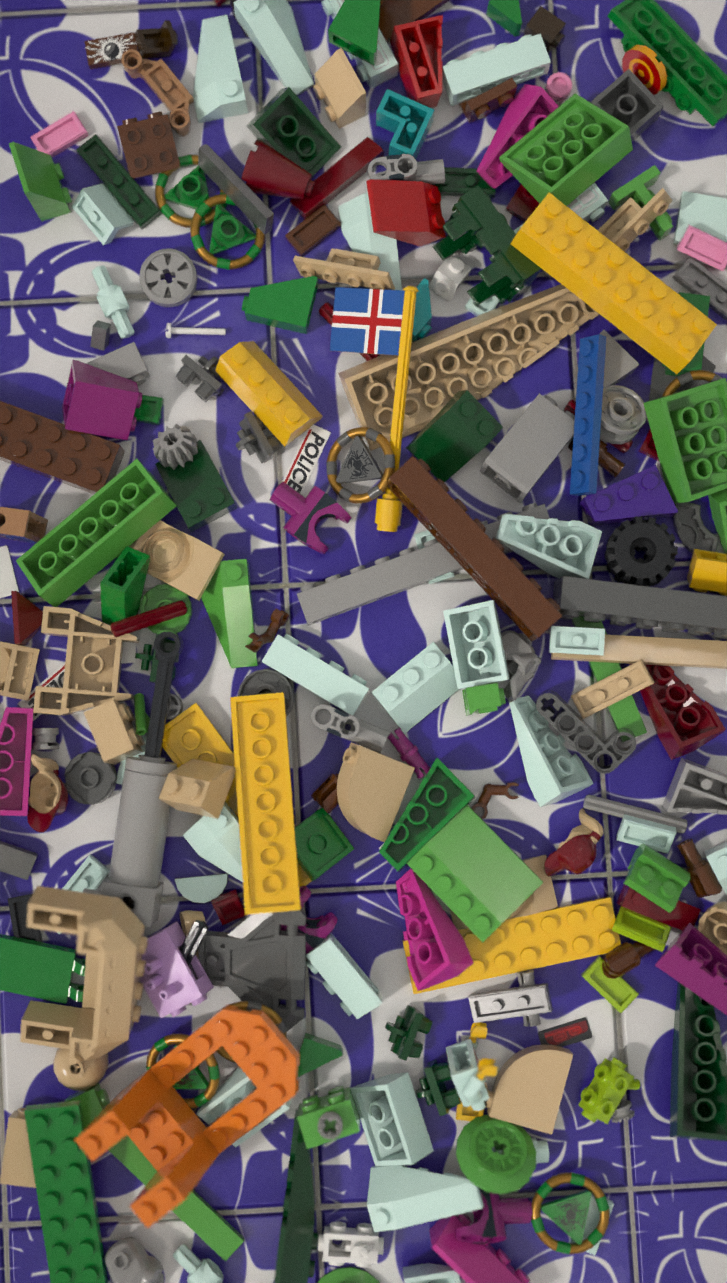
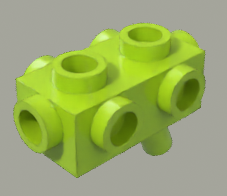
M614 1057L611 1061L604 1058L603 1062L595 1067V1076L589 1087L584 1088L581 1092V1101L578 1104L583 1109L581 1115L594 1123L599 1119L608 1124L627 1090H639L640 1081L633 1079L634 1076L625 1071L627 1068L626 1064Z

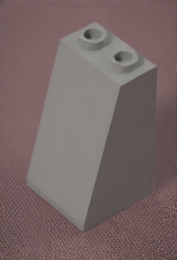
M540 393L486 458L480 470L483 475L520 503L574 436L575 416L568 411L564 413L557 407L558 404L554 399L547 395L542 396Z

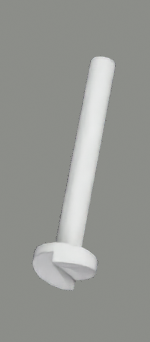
M167 323L166 330L168 331H165L167 338H171V334L226 335V329L171 327V323Z

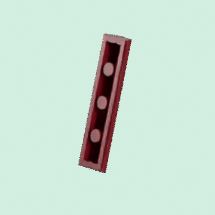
M369 137L365 138L314 180L315 185L310 197L306 195L304 200L292 198L289 202L305 220L367 172L368 166L373 159L384 157V150Z

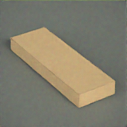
M641 659L571 695V698L584 719L655 682Z

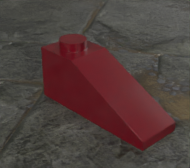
M626 884L623 885L617 900V904L679 930H683L689 923L695 926L701 911L697 907L678 900L675 909L669 913Z

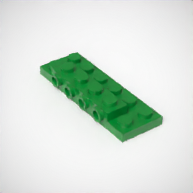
M624 0L611 9L607 17L624 34L620 42L623 44L625 53L636 45H644L657 54L655 58L658 62L662 61L667 74L666 85L662 91L671 94L680 110H686L690 115L697 110L712 127L727 116V75L655 0Z

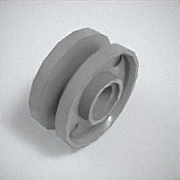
M618 385L603 388L601 440L611 444L630 442L644 425L647 417L644 402L633 390Z

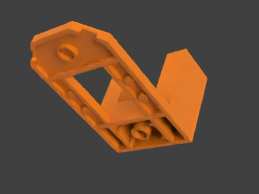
M226 1005L118 1093L79 1134L75 1141L93 1162L124 1136L128 1135L157 1170L156 1174L129 1206L143 1224L149 1228L188 1197L222 1151L296 1095L299 1091L297 1073L300 1064V1054L264 1011L255 1009L245 1011L239 1010L237 1006ZM223 1046L257 1088L206 1127L173 1088V1085Z

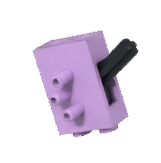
M196 920L187 937L178 922L148 937L146 953L142 954V960L146 961L144 976L140 977V981L144 983V989L160 1018L170 1013L172 1017L179 1015L187 1009L185 1005L192 1003L193 1006L200 1004L207 999L206 993L214 988L196 956V952L209 929L204 921Z

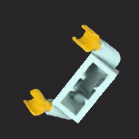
M481 1022L472 1023L470 1037H466L465 1041L446 1047L451 1077L461 1102L465 1107L471 1106L474 1111L483 1110L487 1106L486 1100L490 1098L485 1076L495 1077L497 1074V1066H494L495 1059L482 1058L479 1060L475 1051L478 1045L476 1039H486L487 1024Z

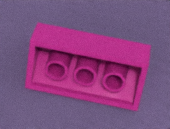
M465 1213L441 1218L429 1230L432 1248L467 1283L530 1282L529 1277L520 1268L515 1270L509 1264L511 1262L510 1258L501 1249L496 1251L490 1243L476 1244L456 1239L455 1230L463 1226H470L472 1223Z

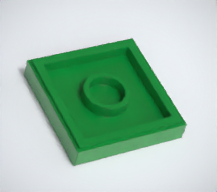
M322 807L295 827L297 862L311 881L317 879L354 850L329 813Z

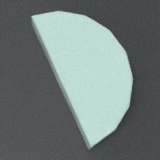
M228 873L176 878L175 882L177 889L184 898L196 903H206L222 894L228 882Z

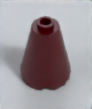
M257 139L254 145H257L258 148L256 152L250 151L241 180L246 181V185L256 194L304 200L306 195L310 197L315 185V181L311 180L312 174L265 142Z

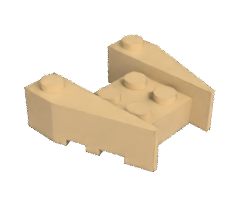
M44 606L41 633L50 636L68 637L63 688L36 686L33 713L65 716L90 710L113 699L118 702L134 699L133 694L119 693L123 643H139V638L129 633L114 637L110 625L71 608Z

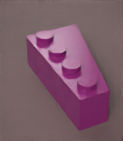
M689 923L670 943L655 966L727 1015V955Z

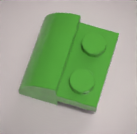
M643 843L633 854L624 884L670 913L675 909L682 889L689 883L690 873Z

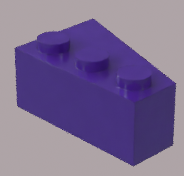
M656 465L597 491L596 494L586 496L580 502L590 526L623 523L626 520L631 521L635 517L640 516L644 520H648L649 517L670 518L678 513Z

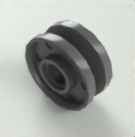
M269 669L257 670L246 676L239 687L238 696L259 695L264 690H270L272 693L284 692L286 717L293 709L295 695L294 689L286 677L277 671Z

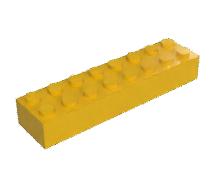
M548 193L511 242L512 246L675 374H678L692 360L717 325L551 193Z

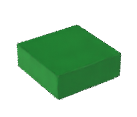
M142 395L141 406L136 408L134 413L136 422L160 425L164 399Z

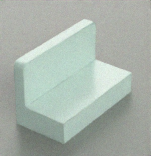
M104 184L82 188L72 205V208L103 245L110 244L119 229L130 227L134 223L132 217Z
M551 626L548 630L550 631L549 653L604 656L605 629Z

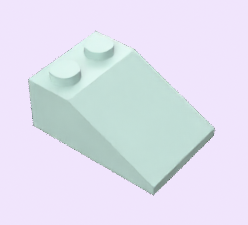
M238 1067L217 1089L213 1098L202 1105L197 1111V1115L210 1125L257 1087L243 1070ZM292 1098L232 1145L237 1147L290 1108Z

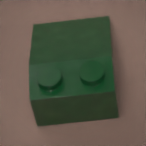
M290 87L281 89L246 125L258 140L265 142L312 174V177L341 148L338 142Z
M468 390L458 391L411 441L406 449L417 460L422 459L430 467V473L436 479L439 478L445 483L485 448L503 427Z
M201 440L197 441L198 453L193 455V462H185L184 467L178 465L173 470L170 466L164 467L160 461L155 463L191 532L237 509L233 498Z

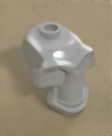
M507 630L501 632L510 682L504 689V694L509 702H513L524 685L534 677L541 659L535 654V650L525 635Z
M124 1238L112 1245L106 1252L105 1262L113 1283H164L162 1264L156 1258L149 1256L141 1243L135 1238Z

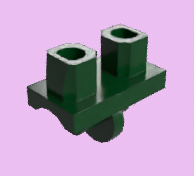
M165 639L163 641L164 651L167 653L172 652L175 649V641ZM144 644L143 654L135 653V659L142 660L141 670L145 671L149 670V663L152 661L149 682L155 683L159 660L155 659V649L154 654L151 655L152 645ZM176 667L173 669L172 681L175 680Z
M407 1005L403 1017L397 1015L395 1023L386 1022L385 1029L391 1032L388 1041L393 1043L391 1051L397 1054L399 1059L407 1061L408 1057L420 1058L423 1044L416 1041L415 1037L417 1032L429 1033L433 1024L432 1021L415 1007Z
M433 1060L428 1063L429 1066L424 1068L426 1077L419 1079L422 1088L416 1090L415 1094L417 1098L425 1097L427 1105L435 1103L439 1115L443 1116L448 1114L451 1108L461 1104V1099L456 1087L446 1089L444 1081L452 1079L449 1063L438 1064L437 1060Z

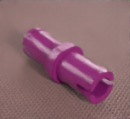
M398 727L394 732L399 738L396 739L391 732L387 739L399 752L401 760L415 768L414 773L420 779L424 774L419 768L421 767L427 774L431 767L422 758L418 748L409 741L401 728Z

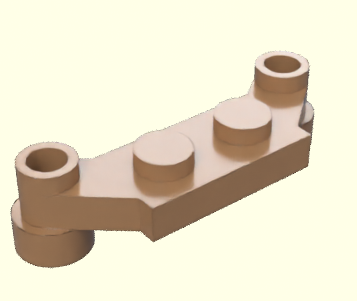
M130 49L125 51L121 57L125 71L132 78H143L169 110V121L172 129L177 135L186 136L190 131L191 125L190 104L194 102L191 94L162 59L158 61L143 59L136 50Z

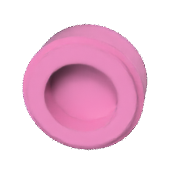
M558 72L548 78L546 92L553 100L562 101L570 95L572 81L568 75Z

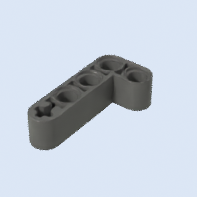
M545 690L538 696L536 702L538 712L599 773L608 774L614 771L635 750L636 738L631 730L627 728L618 729L604 741L558 693L552 690ZM543 698L547 700L554 699L553 706L557 711H559L560 707L563 708L556 718L552 717L555 711L550 706L547 708L543 707ZM563 716H570L574 719L575 724L571 728H564L560 724V719ZM582 735H589L593 738L594 742L589 747H583L578 739ZM620 736H628L632 740L630 746L626 748L618 746L616 741ZM601 754H608L611 756L612 762L607 766H603L598 763L597 758Z

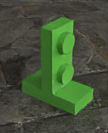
M656 165L650 167L611 194L608 203L613 210L623 205L630 197L643 208L655 196L647 188L655 184L661 174ZM667 212L657 216L649 225L659 241L668 236L673 228L672 219Z

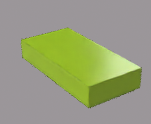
M622 906L612 928V931L661 952L665 948L671 930L669 925Z
M598 956L581 976L616 1010L622 1013L639 994L621 976L616 979L606 977L602 971L604 960Z

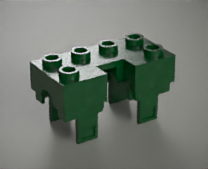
M476 186L459 198L452 208L454 213L451 214L449 220L442 226L449 236L432 247L444 261L458 251L466 255L478 247L482 248L485 246L491 254L489 259L492 264L478 272L483 281L468 290L467 293L477 306L492 296H496L501 304L506 301L510 303L528 290L542 268L511 245L512 240L516 236L515 232L508 225L505 216L499 213L492 204L489 195L483 192L479 186Z

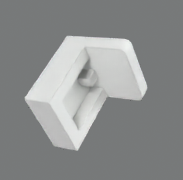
M451 255L437 269L429 289L445 300L450 301L457 288L468 277L472 268Z

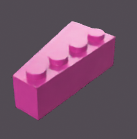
M6 707L0 723V815L27 816L33 708Z

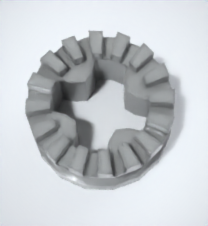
M620 1101L611 1117L613 1123H620L622 1119L624 1122L626 1121L625 1118L630 1120V1118L635 1116L634 1111L630 1110L632 1106L631 1101Z
M333 1111L323 1113L318 1121V1132L327 1140L339 1137L343 1128L342 1118ZM326 1119L329 1121L336 1120L335 1131L331 1129L324 1130Z

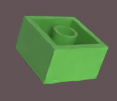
M343 1086L335 1087L328 1091V1095L319 1098L318 1095H311L302 1100L303 1103L299 1104L297 1119L307 1149L360 1132V1117L350 1087L346 1089ZM328 1111L339 1114L343 1122L341 1134L333 1140L324 1139L318 1132L319 1118ZM326 1119L324 1130L331 1129L335 1131L336 1120L329 1121Z

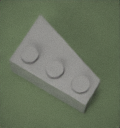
M681 758L662 807L666 812L671 813L692 812L695 814L717 813L727 815V774Z

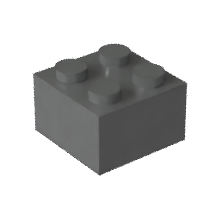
M630 69L624 72L590 102L628 125L631 141H634L658 120L664 107Z

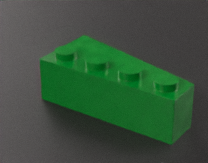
M436 758L379 853L397 872H400L407 865V862L475 798V795Z

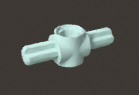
M97 266L92 270V275L100 290L96 296L105 317L113 320L119 336L122 339L129 338L134 334V329L127 315L130 308L121 287L113 284L105 266Z
M185 1244L180 1245L173 1253V1257L189 1273L187 1276L188 1283H222L224 1279L223 1273L211 1259H202L200 1261Z

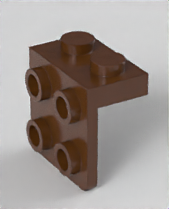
M510 78L471 100L459 103L469 124L477 119L486 117L490 112L500 107L509 105L515 98L517 85L513 78Z
M162 112L148 114V119L138 121L137 118L123 120V125L117 126L129 174L132 178L177 169L180 166L168 114L163 115Z

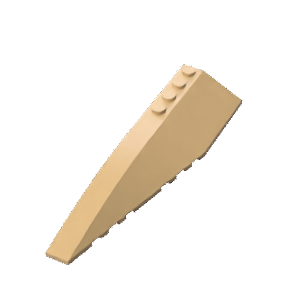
M560 284L413 342L411 344L402 438L423 430L458 391L468 390L477 401L485 398L492 393L494 388L503 382L506 383L516 372L528 367L558 345L560 340L567 335H572L579 329L578 327L589 319H594L599 313ZM381 355L338 374L359 426L372 428L382 433L390 443L398 356ZM364 437L370 451L380 447L378 443Z

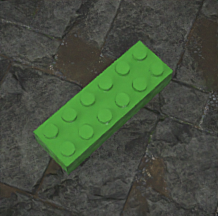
M135 459L19 557L16 562L38 595L53 607H58L121 554L126 546L129 547L177 505L153 474L138 459Z

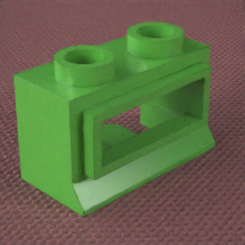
M498 683L469 687L462 690L466 716L472 715L474 712L475 714L494 712L498 710L497 707L506 703L503 688H498Z

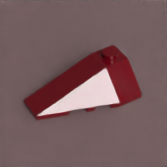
M646 665L655 683L640 690L657 735L671 760L697 750L726 730L714 708L707 701L703 702L693 692L694 689L688 683L685 685L674 675V670L670 666Z

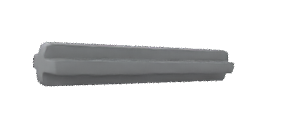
M586 795L583 807L585 809L623 818L624 814L665 824L676 827V832L685 833L687 829L686 819L593 795Z

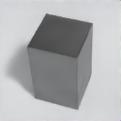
M99 320L96 321L92 328L90 347L103 351L109 345L111 324Z

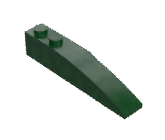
M678 982L673 1032L670 1137L727 1141V1057L725 1048L722 1046L719 1021L716 1019L714 1006L680 982Z
M296 1110L294 1117L274 1283H307L308 1277H314L315 1260H310L311 1250H317L319 1233L314 1232V1173L311 1152L306 1147L297 1119L298 1110Z

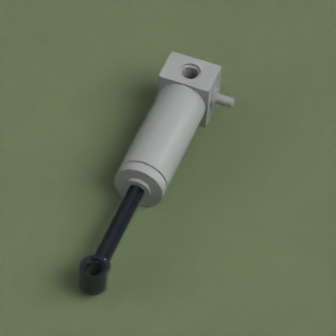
M170 631L160 633L154 641L155 659L159 661L145 754L139 755V757H126V769L124 770L109 877L102 881L101 891L86 888L83 890V893L120 898L145 927L149 928L159 918L164 882L159 881L171 807L160 800L159 796L168 773L177 767L176 763L165 761V758L160 757L174 662L179 663V656L184 648L182 638ZM167 638H172L175 641V649L170 653L163 649V641ZM127 896L134 900L135 905L128 902Z

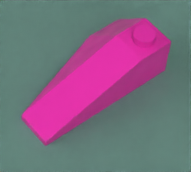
M524 84L510 103L476 171L494 189L512 176V173L500 162L499 157L559 107L541 86Z
M411 868L396 881L400 914L405 916L407 931H404L403 935L404 941L409 943L410 956L407 957L408 968L417 991H421L457 977L473 964V960L457 928L426 883Z

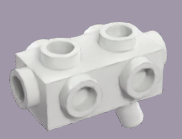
M331 1222L330 1227L325 1226L324 1234H319L318 1251L323 1252V1261L333 1266L355 1263L358 1267H370L371 1264H377L378 1255H383L384 1237H379V1232H374L372 1224L360 1223L357 1225V1228H346V1223ZM332 1239L343 1241L341 1244L336 1245L333 1243Z

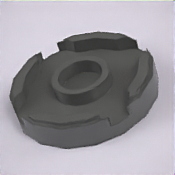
M87 752L78 754L69 762L65 769L64 776H66L65 786L72 799L81 804L94 805L102 803L111 796L116 788L117 773L115 766L103 762L100 753Z

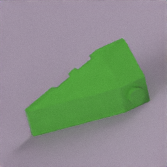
M247 559L220 561L201 599L231 668L258 666L257 652L254 653L245 647L253 641L248 636L251 633H255L249 562Z

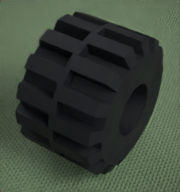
M642 516L621 523L610 536L605 551V560H607L608 564L606 567L608 572H612L615 576L614 580L618 583L621 581L625 584L647 587L660 583L673 569L676 563L675 556L678 554V547L674 546L675 536L673 533L669 534L667 532L668 526L664 523L661 525L655 522L656 519L652 517L644 520ZM643 550L645 552L643 558L637 560L634 557L636 551Z

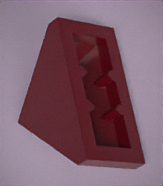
M11 591L14 642L17 645L24 646L42 627L43 611L22 593Z

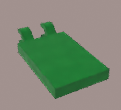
M0 934V990L64 1004L68 1002L69 997L75 1001L83 1002L84 984L72 983L74 972L85 976L86 959L77 958L76 949Z

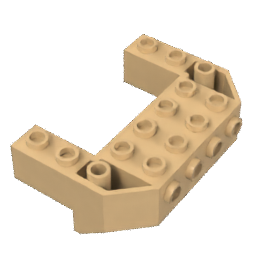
M37 886L28 903L27 927L78 935L77 953L86 954L82 1008L30 1000L21 1020L20 1042L69 1049L68 1064L72 1065L100 1058L127 1041L134 1022H139L142 1006H138L137 1003L142 998L144 983H139L145 972L146 961L142 960V954L146 953L148 937H144L145 925L120 898Z

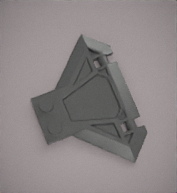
M302 910L249 915L229 933L207 931L199 946V961L212 985L229 987L241 1001L262 1003L270 1007L283 1019L287 1031L304 1018L305 1008L297 1006V1000L305 999L306 934L298 933V926L306 925V915ZM281 925H287V931L281 930ZM280 999L286 1000V1005L280 1004Z

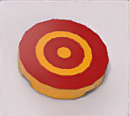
M636 45L629 49L622 58L623 72L630 69L653 95H657L666 85L667 74L662 61H657L655 58L657 54L652 49L644 45Z

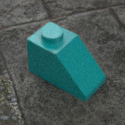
M426 278L416 287L419 292L416 294L412 342L417 341L419 338H425L432 329L430 326L432 313L429 281Z

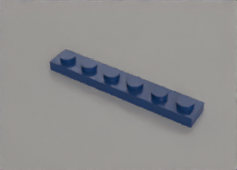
M600 334L580 339L570 495L575 496L596 494L607 338Z

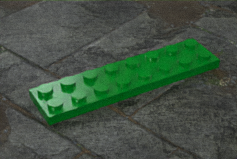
M81 1100L28 1105L24 1110L50 1281L51 1283H108L90 1158L75 1141L85 1129Z

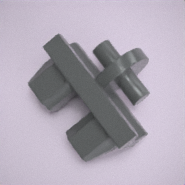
M185 355L181 360L183 366L176 375L180 382L188 387L197 377L202 383L194 392L204 402L209 401L215 394L220 396L224 392L222 384L211 376V374H214L217 378L220 377L215 371L219 361L216 356L210 360L201 356L198 362L204 366L203 368L189 356Z
M251 411L244 414V419L239 423L242 429L237 432L241 440L235 446L238 450L246 448L249 455L256 453L261 464L267 462L272 454L280 449L282 443L274 435L266 438L262 430L267 429V427Z

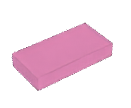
M73 111L30 138L38 151L54 157L89 135Z
M688 225L677 246V250L724 271L727 265V242L692 225Z

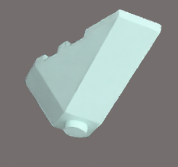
M236 0L233 2L235 18L285 88L290 87L297 96L312 87L314 82L294 15L286 0Z
M227 15L202 20L193 91L198 123L248 113Z
M504 514L501 518L496 539L554 577L560 579L563 576L589 579L602 531L581 521H560L554 518L539 519L533 516Z
M530 696L516 698L515 701L509 702L528 785L540 807L561 801L593 785L580 758L576 753L572 756L563 745L565 742L561 735L556 736L548 727L549 722L538 712L536 704Z
M405 1165L371 1167L367 1208L374 1232L401 1229L484 1207L479 1187L472 1184L467 1177L450 1173L442 1175L428 1172V1169L425 1168L413 1169L405 1167Z

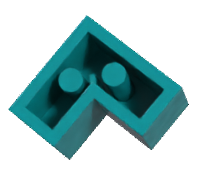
M387 89L376 111V125L395 133L389 145V156L409 154L416 159L433 124L434 109Z

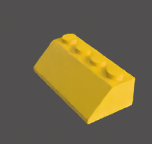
M254 341L239 342L220 356L215 369L216 373L284 447L322 419L323 416Z

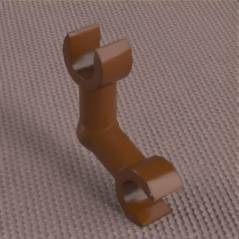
M276 608L271 615V623L266 632L261 635L251 633L248 637L253 639V641L245 647L255 653L261 649L262 645L272 643L279 628L287 622L289 614Z
M508 782L506 785L485 784L478 802L474 803L471 808L475 810L476 807H482L483 814L481 819L483 820L488 814L487 805L491 796L503 795L512 800L519 798L518 796L509 795L508 789L510 786H519V784L515 782Z

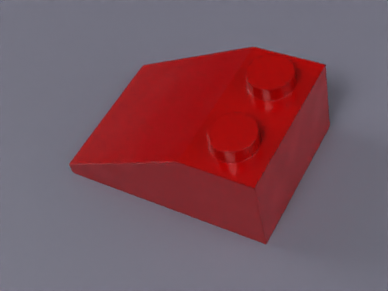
M376 179L366 181L374 233L419 247L445 237V231L442 227L445 225V221L441 211V194L437 186L423 181Z

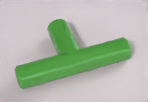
M137 693L134 695L136 733L138 735H145L148 732L150 717L145 712L144 695Z

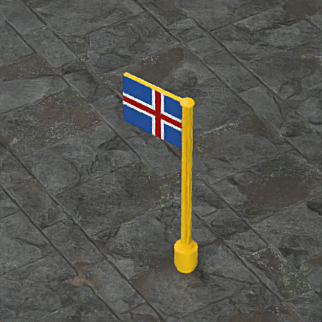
M406 286L403 290L336 287L330 351L398 356L390 445L395 455V473L399 469L416 294L419 290L414 286ZM388 487L385 493H383L382 498H377L375 513L376 530L397 532L398 526L401 525L403 503L398 500Z

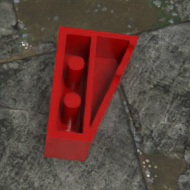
M443 15L394 26L390 39V45L398 62V69L407 97L429 108L437 107L442 94Z

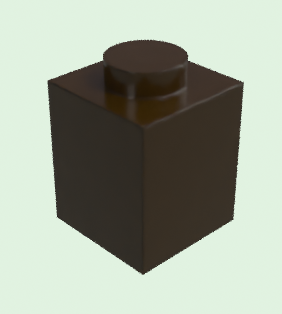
M540 6L526 25L524 36L541 34L549 54L553 48L558 49L565 38L563 32L566 23Z

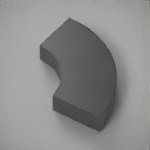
M690 502L676 503L675 506L678 513L672 519L676 534L682 544L692 554L694 549L716 552L720 537L711 533L704 526L700 516L701 505Z

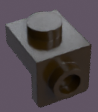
M164 20L161 28L137 29L134 34L143 59L170 57L178 41L177 33L173 30L170 20Z

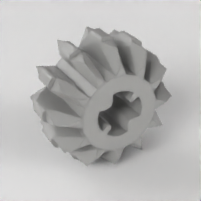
M176 424L171 429L166 426V431L158 432V438L153 440V453L164 467L170 466L173 470L178 465L184 467L185 462H193V455L198 453L197 439L186 426L181 427Z

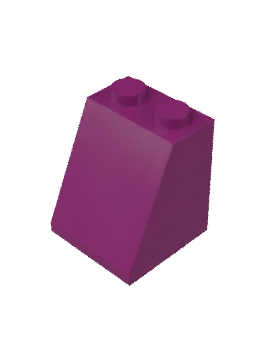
M72 359L62 405L65 429L128 440L130 431L134 432L136 427L135 409L140 408L142 402V393L139 392L137 382Z

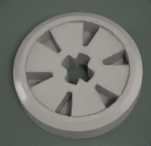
M161 249L149 255L141 266L140 284L145 295L153 303L162 307H176L188 301L194 294L197 287V272L191 259L183 252L175 249ZM170 273L171 276H175V278H172L173 282L167 283L166 280H162V278H165L164 274Z

